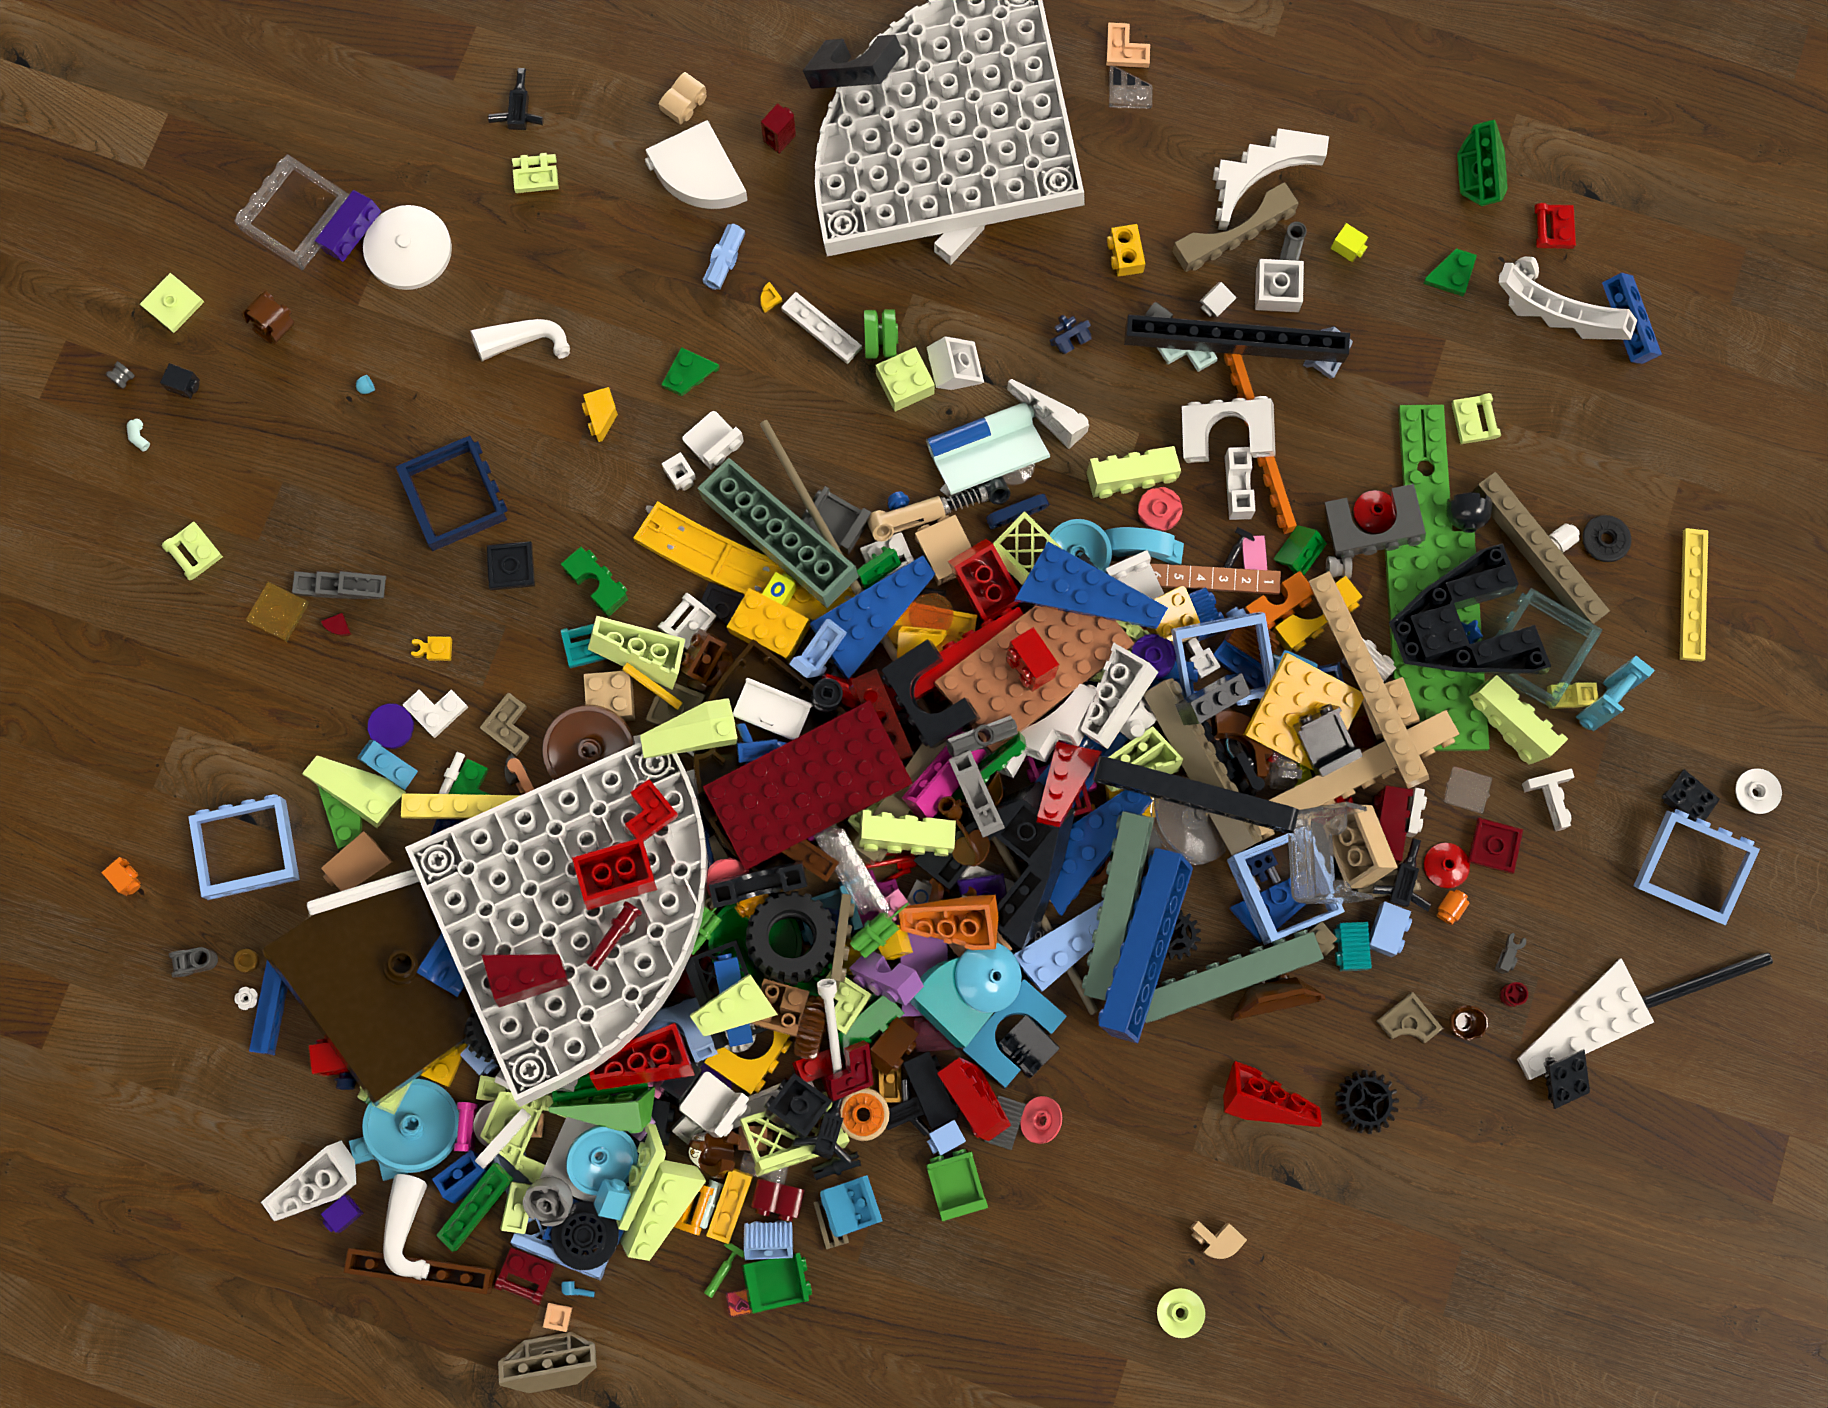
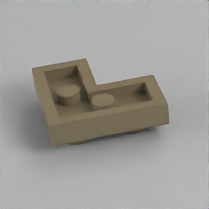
M507 693L481 725L480 729L517 756L531 739L527 734L514 726V723L526 710L527 706L510 693Z

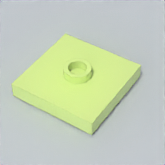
M170 273L140 305L170 331L175 333L204 301Z

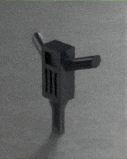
M517 68L516 86L513 90H510L508 112L489 114V123L507 121L510 130H526L527 122L543 125L542 116L528 114L529 95L525 89V68Z
M1412 838L1408 855L1403 863L1398 866L1393 886L1374 885L1372 894H1390L1388 900L1390 903L1408 907L1411 901L1427 912L1429 911L1431 903L1413 892L1419 868H1416V858L1421 840Z
M909 1078L902 1080V1103L889 1109V1121L886 1128L891 1130L910 1121L923 1136L929 1135L932 1131L919 1118L925 1114L918 1097L912 1099L910 1097Z
M844 1097L833 1101L832 1107L828 1112H825L817 1136H808L805 1140L801 1137L795 1138L792 1147L814 1145L812 1154L830 1160L834 1152L849 1166L852 1157L837 1143L844 1119L841 1117L840 1111Z

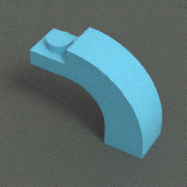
M1135 527L1105 530L1111 543L1113 556L1137 555L1147 550L1150 557L1160 559L1172 565H1181L1184 543L1175 540V536L1172 534Z

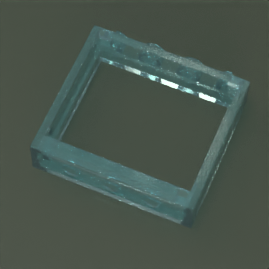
M1531 588L1527 595L1521 594L1516 602L1519 605L1517 611L1511 610L1505 620L1508 624L1505 630L1500 629L1496 636L1512 632L1527 606L1531 604L1586 636L1552 694L1518 674L1494 675L1553 709L1560 701L1603 629Z

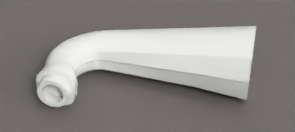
M526 320L470 331L481 361L542 337L549 338L554 342L553 352L559 359L565 358L570 354V346L567 343L564 331L558 324L550 320Z
M397 1174L393 1179L385 1223L384 1260L389 1269L399 1276L413 1277L418 1280L426 1279L430 1264H427L425 1260L408 1261L403 1256L402 1251L427 1184L417 1177Z

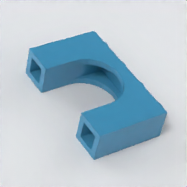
M1025 979L1021 982V987L1015 1000L1005 1009L995 1012L967 1047L962 1050L965 1055L1004 1089L1021 1069L1010 1061L997 1047L995 1041L997 1025L1010 1015H1028L1047 1034L1051 1035L1067 1017Z

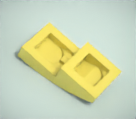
M1597 683L1547 686L1549 709L1588 707L1598 700Z

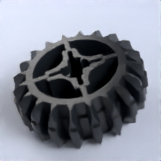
M1367 1070L1361 1071V1077L1357 1071L1353 1072V1079L1349 1076L1344 1078L1348 1085L1339 1083L1338 1086L1343 1092H1335V1096L1341 1097V1101H1335L1334 1104L1342 1106V1109L1336 1112L1337 1115L1344 1113L1345 1117L1342 1118L1341 1122L1346 1123L1350 1120L1348 1128L1352 1130L1357 1125V1133H1362L1364 1127L1367 1134H1372L1373 1128L1376 1133L1381 1132L1380 1124L1384 1128H1388L1389 1123L1386 1119L1389 1121L1395 1120V1117L1390 1112H1398L1399 1110L1397 1107L1392 1106L1393 1103L1399 1102L1398 1098L1392 1099V1094H1396L1397 1090L1389 1091L1388 1087L1392 1085V1082L1387 1081L1383 1083L1385 1079L1383 1074L1376 1079V1071H1371L1369 1077ZM1363 1082L1376 1086L1381 1093H1370L1368 1088L1364 1087ZM1356 1086L1358 1089L1356 1090L1357 1100L1349 1105L1350 1093ZM1365 1096L1366 1099L1376 1098V1100L1371 1101V1103L1368 1104L1369 1108H1367V1105L1357 1106L1365 1100ZM1384 1099V1109L1377 1118L1376 1106L1378 1102ZM1362 1110L1366 1117L1369 1116L1371 1122L1357 1118L1352 1111Z

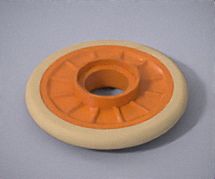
M865 1088L844 1097L840 1109L841 1117L844 1118L841 1128L849 1137L859 1141H868L882 1134L889 1121V1108L885 1099L878 1092ZM860 1108H867L870 1112V1117L865 1122L860 1121L857 1117V1112Z

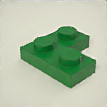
M466 759L449 794L491 795L479 789L489 769Z

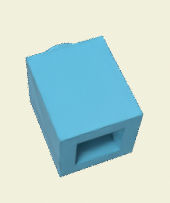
M603 1179L593 1203L598 1216L616 1220L622 1219L631 1197L626 1183L619 1179Z

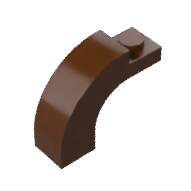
M1221 711L1210 718L1211 728L1215 739L1226 738L1240 742L1246 748L1249 757L1254 763L1255 768L1253 770L1257 777L1265 779L1269 774V763L1265 759H1269L1274 753L1272 749L1243 735L1252 718L1234 711Z

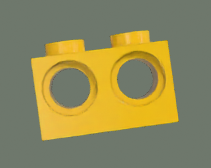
M1137 224L1111 228L1110 236L1107 237L1108 249L1113 251L1111 264L1113 270L1116 269L1117 276L1143 273L1145 259ZM1124 238L1128 242L1121 243L1118 239ZM1128 258L1132 263H1125L1122 259Z

